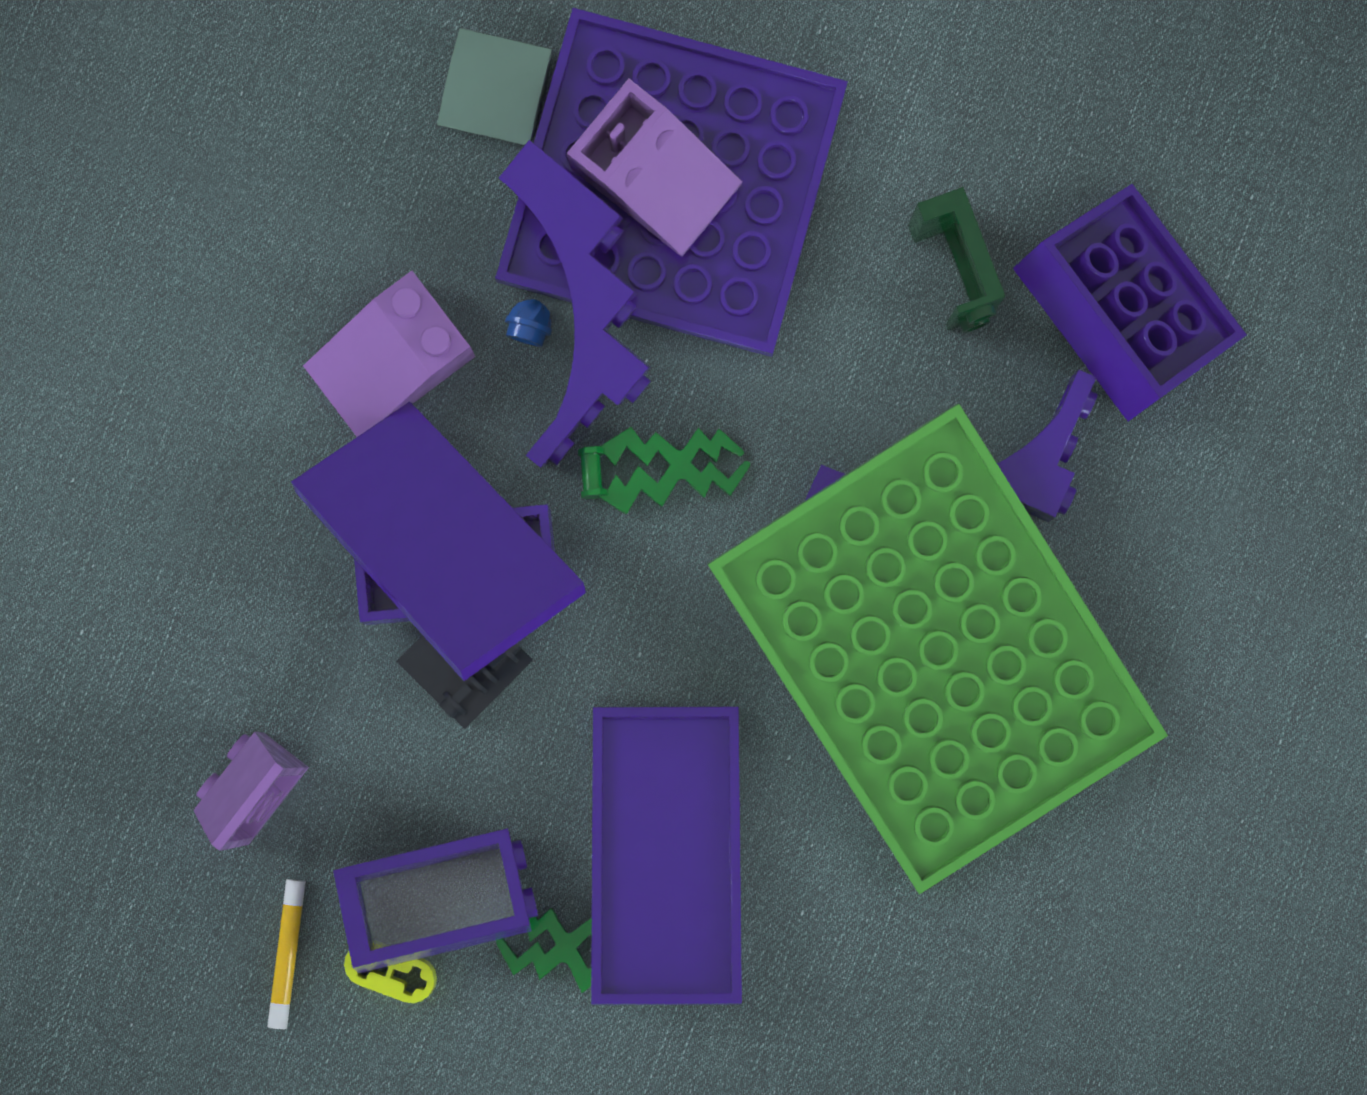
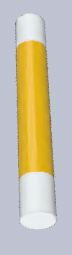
M286 879L268 1028L287 1029L306 884V881Z

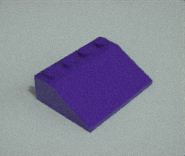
M1130 184L1043 240L1013 267L1014 271L1092 375L1097 377L1098 383L1128 422L1247 336L1133 184Z

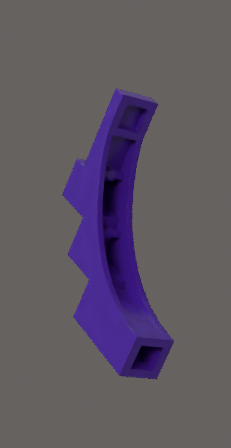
M529 140L499 176V179L524 201L551 239L565 271L574 314V352L566 394L556 419L525 455L541 468L546 466L549 461H552L556 466L562 461L575 444L569 439L580 423L588 428L606 407L599 401L603 395H606L616 405H621L626 398L634 403L651 383V380L645 376L651 369V366L607 331L612 324L618 329L621 328L637 308L632 300L638 293L594 257L599 249L606 254L623 233V230L618 225L624 218Z
M1078 370L1070 378L1055 414L1047 426L1022 449L997 463L1028 514L1046 522L1054 519L1057 512L1065 515L1076 493V488L1070 486L1075 473L1058 466V462H1068L1078 441V437L1071 434L1079 417L1084 420L1087 419L1098 396L1097 393L1091 391L1097 377ZM821 464L805 500L846 474Z

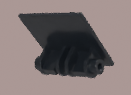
M422 635L396 662L439 703V706L451 718H454L466 729L533 659L520 646L515 644L467 680L463 681Z

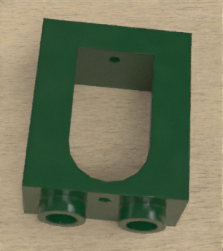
M964 187L917 203L908 224L914 243L944 233L970 301L956 306L945 324L947 330L950 331L961 327L962 332L967 333L990 323L989 318L996 314V309L1005 298V294Z

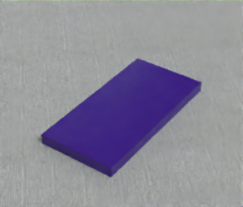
M410 401L291 481L296 494L463 681L467 680L586 593L584 582Z
M593 707L591 1005H742L739 707Z

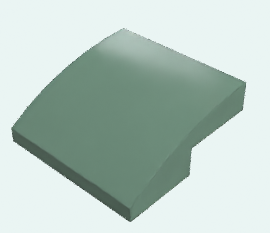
M460 28L447 74L437 125L525 145L529 140L533 142L541 97L545 94L553 49Z

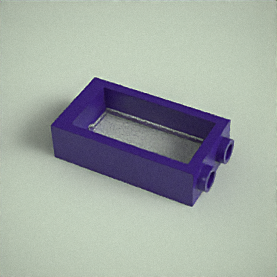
M507 828L333 870L353 969L358 973L531 932L529 918L537 917L538 911L532 887L522 889L518 870L527 869L522 841H512Z

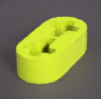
M373 941L374 950L389 946ZM349 951L345 956V972L352 982L402 1002H421L436 987V971L432 964L424 958L387 966V973L372 970L367 976H364L353 969ZM414 967L420 968V978L427 981L426 987H418L413 993L406 991L407 982L393 976L395 970L409 973Z

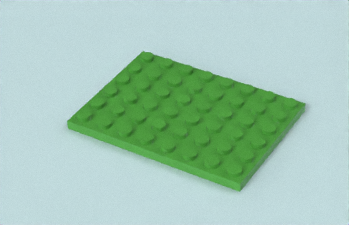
M960 404L953 405L707 563L919 894L1168 736Z

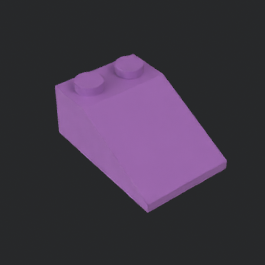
M410 271L366 305L303 367L356 437H358L409 401L412 404L476 356L470 345L415 273Z
M254 732L251 737L246 734L242 735L227 754L231 763L220 776L213 773L197 792L196 796L201 801L193 811L211 845L219 851L249 845L309 768L264 732Z

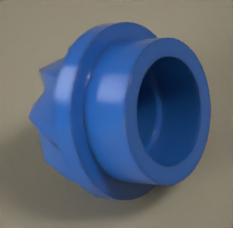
M531 299L519 302L512 308L509 315L506 316L505 322L509 324L506 336L510 339L542 347L545 336H551L550 312L539 300Z

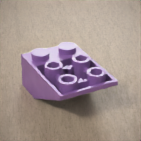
M629 78L567 152L570 169L681 257L742 184V181L665 106Z

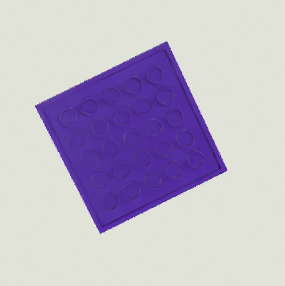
M572 8L534 144L624 218L618 225L623 230V233L606 254L599 249L594 257L638 293L632 300L637 308L629 317L630 319L773 357L848 81ZM628 78L665 106L742 181L741 186L682 257L569 167L567 152ZM518 197L495 276L496 282L572 303L565 271L551 239L540 221L524 201Z

